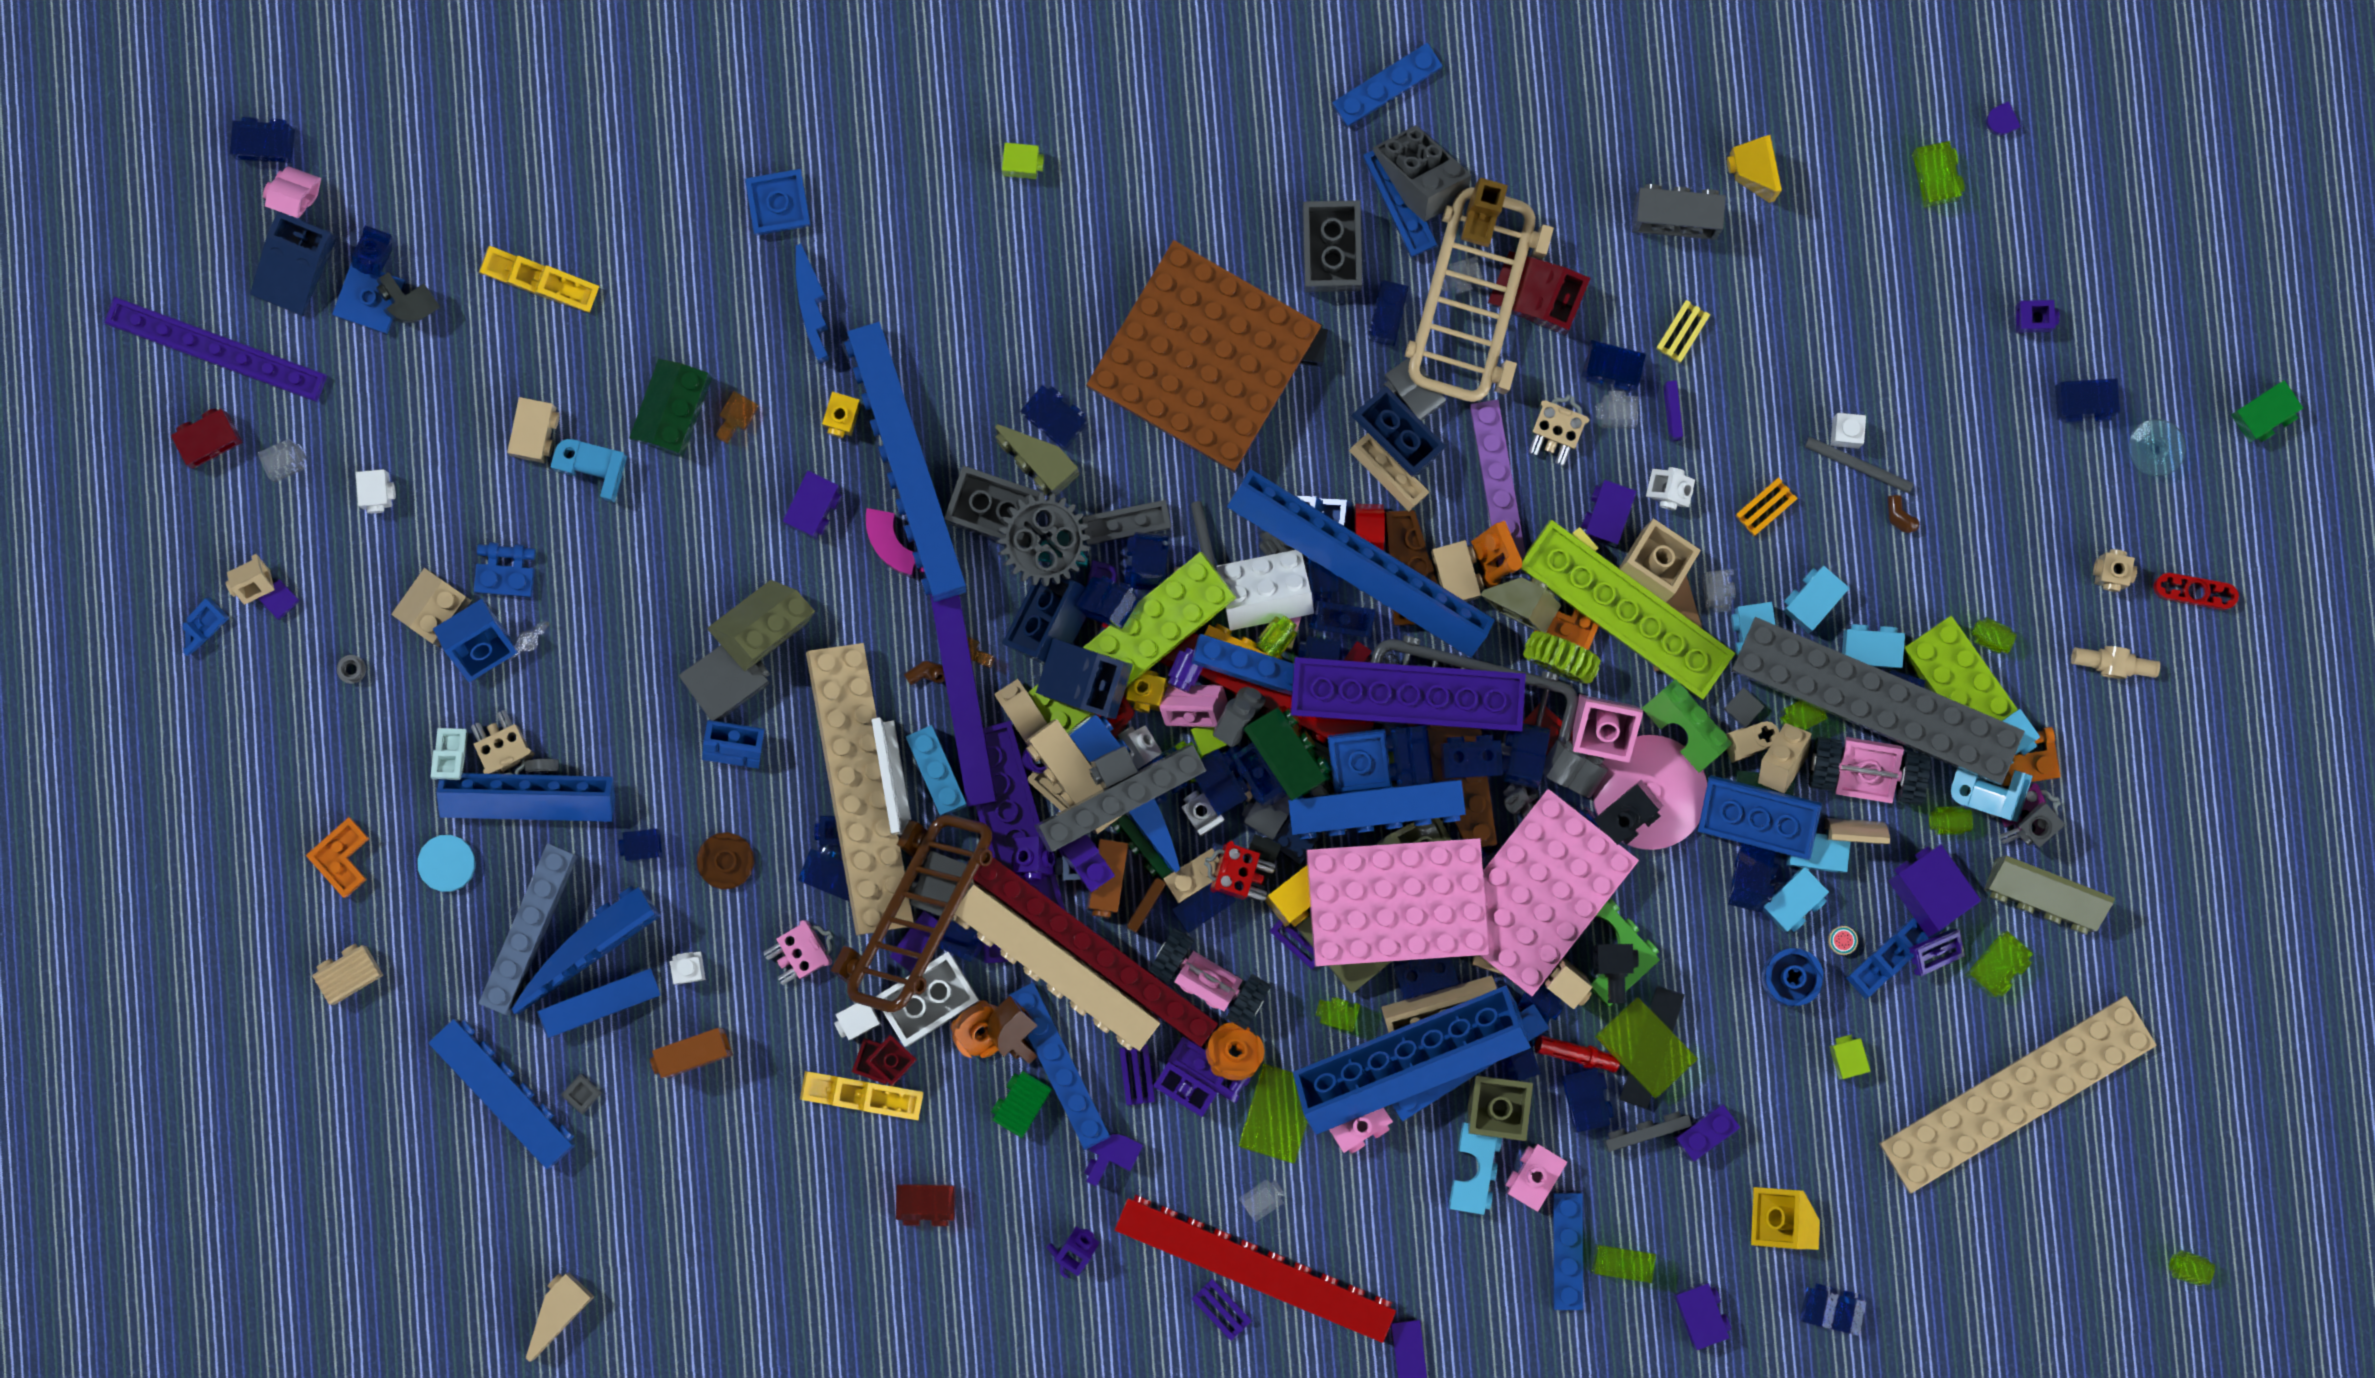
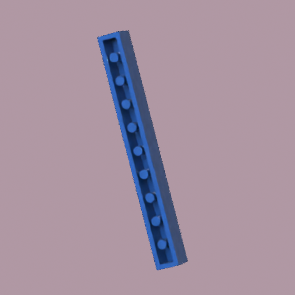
M880 321L847 331L849 341L844 342L848 357H854L857 367L852 369L857 384L863 383L866 392L861 394L866 411L871 409L874 419L870 420V425L874 437L880 435L883 444L878 449L882 462H888L891 472L886 473L891 489L897 488L900 498L895 499L900 516L906 515L909 524L904 526L908 542L914 541L917 549L912 554L917 569L923 568L926 577L921 579L925 595L931 594L933 602L966 593L965 581Z
M1252 469L1248 471L1227 505V508L1234 511L1237 515L1249 520L1263 531L1283 541L1287 546L1304 554L1310 560L1317 562L1336 576L1351 583L1360 591L1372 596L1383 605L1398 612L1409 621L1419 625L1433 636L1440 638L1472 658L1485 640L1494 623V619Z

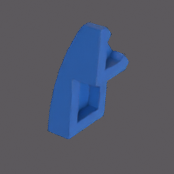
M210 597L205 598L187 617V622L183 623V630H185L183 653L186 656H190L230 618Z

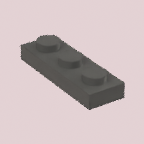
M1166 500L1082 517L1083 524H1088V527L1084 529L1085 535L1090 536V539H1087L1088 546L1172 529Z
M1680 1111L1664 1115V1121L1653 1124L1652 1120L1636 1124L1637 1130L1626 1133L1625 1128L1608 1133L1609 1139L1603 1140L1606 1151H1614L1691 1127L1689 1115L1681 1116Z

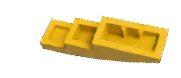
M488 246L478 272L508 285L590 313L599 289L598 285L550 266H544L524 257L512 255L492 246Z
M809 1071L804 1073L800 1100L912 1120H919L923 1092Z

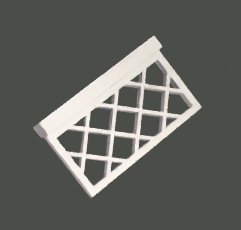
M881 718L872 719L890 830L891 834L898 835L899 837L902 835L909 820H911L895 721L883 722Z

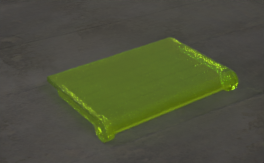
M1639 997L1627 1005L1610 1023L1595 1035V1038L1654 1098L1660 1096L1698 1060Z
M1263 1063L1238 1147L1295 1164L1308 1121L1303 1114L1294 1076L1290 1071Z

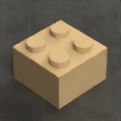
M1653 518L1642 529L1619 569L1664 602H1667L1678 590L1701 550Z

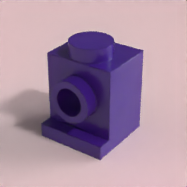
M2054 300L2019 301L2015 305L2016 334L2052 332L2055 329V325L2059 324V309L2055 308ZM2032 314H2038L2041 317L2040 323H2035L2032 320Z
M1076 1226L1066 1239L1054 1261L1076 1276H1079L1092 1258L1100 1242L1095 1239L1094 1234L1090 1230L1080 1229ZM1069 1250L1080 1257V1263L1067 1255V1251Z

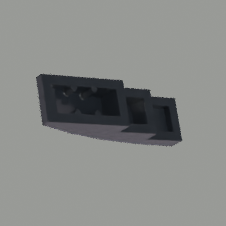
M1658 985L1656 986L1629 1065L1620 1100L1646 1109L1648 1108L1677 1022L1684 994Z

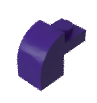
M1087 834L1058 849L1069 866L1079 875L1090 893L1115 876Z
M1109 1134L1110 1138L1089 1149V1151L1099 1155L1097 1160L1091 1158L1084 1174L1089 1176L1086 1182L1097 1187L1109 1161L1131 1171L1143 1144L1125 1135Z

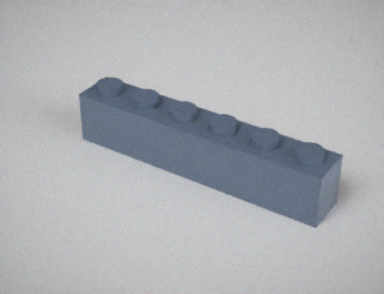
M546 844L478 1004L504 1015H511V1009L517 1001L576 863L577 855L551 844Z

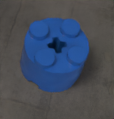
M1789 948L1774 953L1766 961L1761 971V979L1766 994L1774 1002L1782 1006L1792 1007L1807 1004L1817 997L1822 987L1824 972L1819 960L1812 953L1803 949ZM1788 971L1798 973V977L1795 979L1797 984L1794 982L1788 983L1786 979L1789 977Z

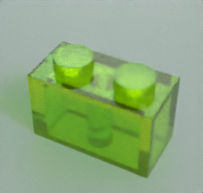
M1950 141L1917 147L1913 151L1912 157L1924 208L1958 201L1962 197V192L1965 191L1962 176L1957 174L1955 165H1958V155L1956 149L1951 148Z
M2003 931L1968 970L1965 976L1991 998L1997 997L1998 994L2002 997L2012 987L2011 979L2017 973L2022 975L2032 962L2029 959L2033 953L2008 931Z
M1595 1244L1591 1273L1652 1283L1656 1254Z

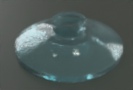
M2160 419L2149 420L2139 425L2132 433L2129 440V455L2133 464L2143 473L2151 476H2164L2172 473L2182 464L2186 455V441L2182 432L2174 424ZM2155 444L2159 447V454L2151 452V445Z

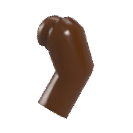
M1888 496L1890 523L1904 533L1917 531L1919 520L1903 511L1902 496Z
M927 660L904 673L911 686L923 678L935 683L945 681L943 665Z

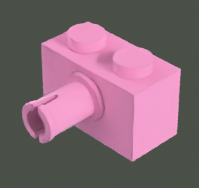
M1381 1108L1329 1129L1343 1153L1349 1150L1353 1154L1366 1145L1364 1140L1371 1135H1374L1376 1139L1389 1131L1388 1125L1393 1121L1386 1110Z
M1535 1143L1533 1148L1530 1146L1526 1148L1520 1158V1161L1523 1162L1522 1167L1518 1173L1516 1171L1511 1173L1505 1186L1508 1187L1506 1192L1508 1195L1538 1212L1566 1166L1567 1161Z

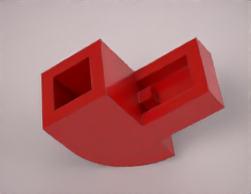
M1355 504L1354 533L1383 551L1385 538L1384 504Z

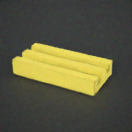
M1686 300L1656 350L1680 364L1711 314L1700 310L1701 308L1692 305L1691 302ZM1686 310L1691 311L1692 313L1669 349L1664 347ZM1696 316H1699L1701 320L1679 355L1675 354L1674 351Z

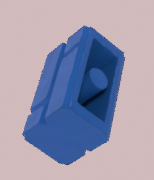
M707 720L702 760L759 769L765 729Z

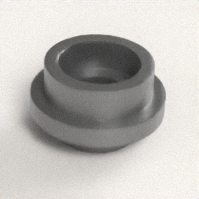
M347 655L337 665V674L346 683H357L365 676L366 665L358 656ZM352 664L356 665V673L349 675L347 668Z

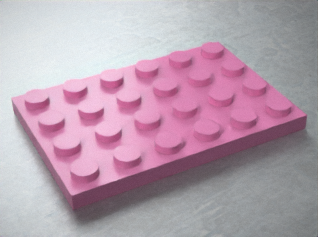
M1547 789L1483 870L1489 955L1479 956L1532 997L1639 860L1622 846L1617 845L1608 835L1551 790Z
M1480 838L1306 850L1315 967L1489 955Z

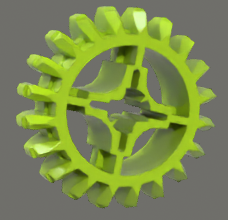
M1536 631L1531 634L1525 644L1523 653L1528 661L1540 666V668L1585 684L1591 683L1594 677H1596L1601 662L1596 654L1584 647L1542 631Z

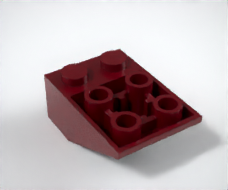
M1509 251L1507 258L1514 260L1516 253ZM1527 256L1511 313L1566 336L1591 278L1566 267ZM1504 263L1496 284L1507 287L1512 265ZM1493 289L1488 304L1501 309L1505 292Z

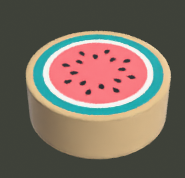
M1847 926L1836 927L1828 936L1830 949L1838 955L1852 953L1858 944L1857 934Z

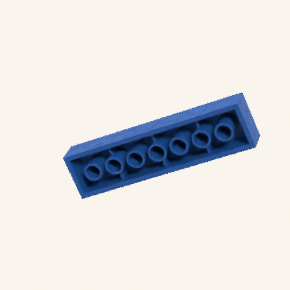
M1507 985L1292 1073L1303 1114L1317 1135L1531 1048L1518 1006Z

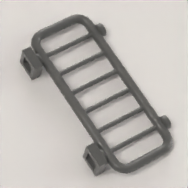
M1404 635L1403 641L1397 639L1382 641L1375 648L1371 663H1382L1385 654L1393 650L1405 653L1403 665H1409L1410 657L1413 655L1433 660L1432 667H1438V663L1441 662L1460 667L1461 669L1526 673L1421 646V639ZM1546 671L1542 672V676L1526 673V685L1544 689L1529 750L1506 745L1510 731H1504L1501 743L1482 738L1484 751L1520 760L1519 765L1511 764L1509 772L1511 776L1539 783L1541 781L1542 772L1536 770L1537 764L1541 765L1547 755L1534 752L1549 691L1561 693L1567 699V706L1558 740L1565 743L1567 740H1570L1578 706V696L1571 685L1558 681V674ZM1375 722L1381 724L1380 729H1385L1387 744L1401 747L1404 736L1397 734L1398 729L1410 732L1407 724Z

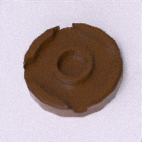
M729 832L717 833L708 838L701 845L697 855V868L702 878L712 887L722 890L735 889L744 884L751 876L755 865L754 852L749 843L741 836Z

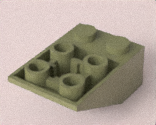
M999 424L995 426L997 433L995 438L998 445L1007 454L1010 451L1014 453L1017 466L1026 475L1029 472L1032 473L1035 477L1033 479L1035 486L1045 496L1048 493H1053L1056 497L1079 476L1078 467L1060 447Z

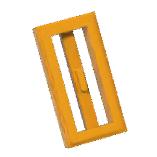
M1779 477L1735 515L1753 536L1758 534L1798 499L1782 483L1783 481ZM1776 487L1779 488L1780 492L1749 519L1744 517L1750 509ZM1785 495L1788 499L1756 528L1751 525Z

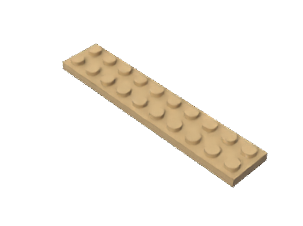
M864 643L806 652L856 936L874 933L905 874L901 849L897 846L899 841L898 835L891 834L872 725V719L877 718ZM905 897L895 918L913 922L909 898ZM892 923L888 930L905 928L906 926Z
M2123 996L1880 1142L1879 1145L1908 1193L1911 1194L2157 1045L2128 997Z

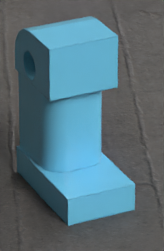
M1957 768L1951 787V794L1953 799L1961 805L2018 822L2033 776L2015 770L2009 789L1985 782L1983 778ZM1970 788V794L1967 795V791Z

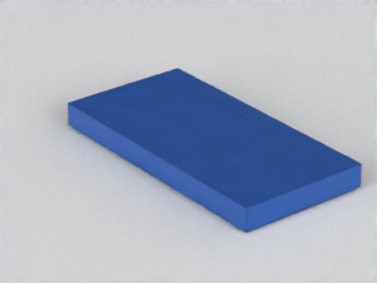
M1710 775L1698 832L1810 860L1822 803Z

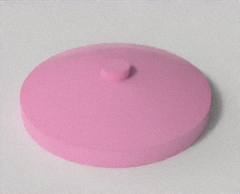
M1658 735L1637 736L1630 763L1603 758V764L1608 771L1592 794L1597 816L1640 780L1646 784L1663 804V807L1658 811L1661 817L1649 827L1644 823L1636 829L1639 835L1627 844L1630 847L1642 850L1667 848L1685 839L1700 823L1707 788L1704 770L1698 773L1680 752L1685 746L1673 739Z

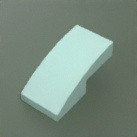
M437 729L436 749L433 750L431 779H461L468 737L466 729Z

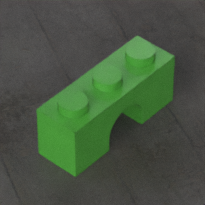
M1676 679L1642 708L1660 730L1670 723L1678 724L1685 729L1688 735V744L1680 752L1698 773L1733 744L1725 732L1707 715V712L1697 704Z

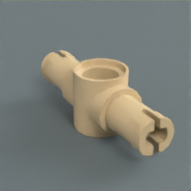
M2105 646L2104 649H2099V651L2075 647L2071 655V664L2095 668L2096 671L2101 672V676L2126 679L2127 676L2131 677L2132 675L2157 678L2160 671V661L2137 658L2135 654H2130V649Z

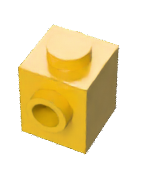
M836 392L831 393L822 422L823 427L828 429L827 434L838 438H844V434L852 436L861 407L859 399Z

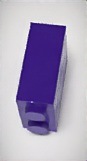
M1942 844L1934 849H1931L1928 845L1915 854L1918 860L1912 864L1908 860L1894 869L1896 875L1888 880L1927 937L1937 933L1981 902L1979 896Z

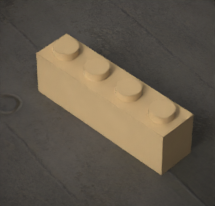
M1057 719L1052 720L1026 739L1030 745L1026 748L1035 762L1041 760L1046 767V770L1043 771L1044 775L1053 786L1056 783L1064 792L1060 796L1068 807L1105 789L1102 788L1101 784H1095L1089 772V769L1092 768ZM1118 818L1102 825L1101 827L1093 830L1092 832L1098 834L1107 826L1116 821Z
M1491 975L1382 1006L1381 1009L1388 1033L1497 989Z

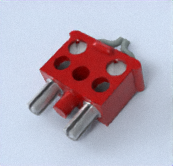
M1233 841L1224 844L1222 850H1216L1212 857H1206L1204 863L1208 867L1209 878L1213 880L1210 887L1211 892L1215 893L1218 891L1242 900L1250 896L1262 901L1266 899L1267 891L1252 887L1251 883L1261 885L1264 875L1255 873V870L1259 869L1272 874L1275 871L1276 865L1259 859L1260 853L1234 845ZM1221 854L1213 876L1212 865L1209 862L1214 861L1217 855ZM1243 856L1248 858V863L1243 861ZM1239 869L1244 872V877L1239 875ZM1235 883L1240 886L1239 891L1235 889Z

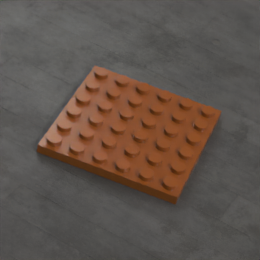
M1173 240L1087 382L1086 387L1235 473L1321 329V325Z

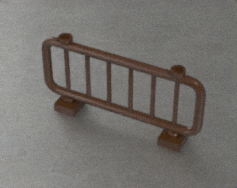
M943 815L935 819L929 828L926 829L918 822L909 820L897 846L909 854L912 860L862 955L851 947L843 946L831 969L832 973L847 983V994L850 1000L857 1004L894 1013L903 1009L914 993L920 995L925 991L927 982L922 977L979 866H988L992 861L993 855L989 850L992 841V831L988 825L954 815ZM946 826L981 834L980 841L974 852L934 841L940 830ZM931 847L971 857L961 877L921 867ZM918 872L958 882L949 901L944 902L908 892ZM905 897L944 907L935 928L895 918ZM895 923L931 933L922 953L882 943L890 925ZM881 948L917 958L918 960L909 978L905 979L869 969L877 950ZM865 973L905 984L898 998L893 1001L858 991Z

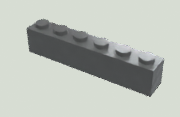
M1187 745L1034 826L1047 851L1053 852L1202 774L1206 769L1194 745Z

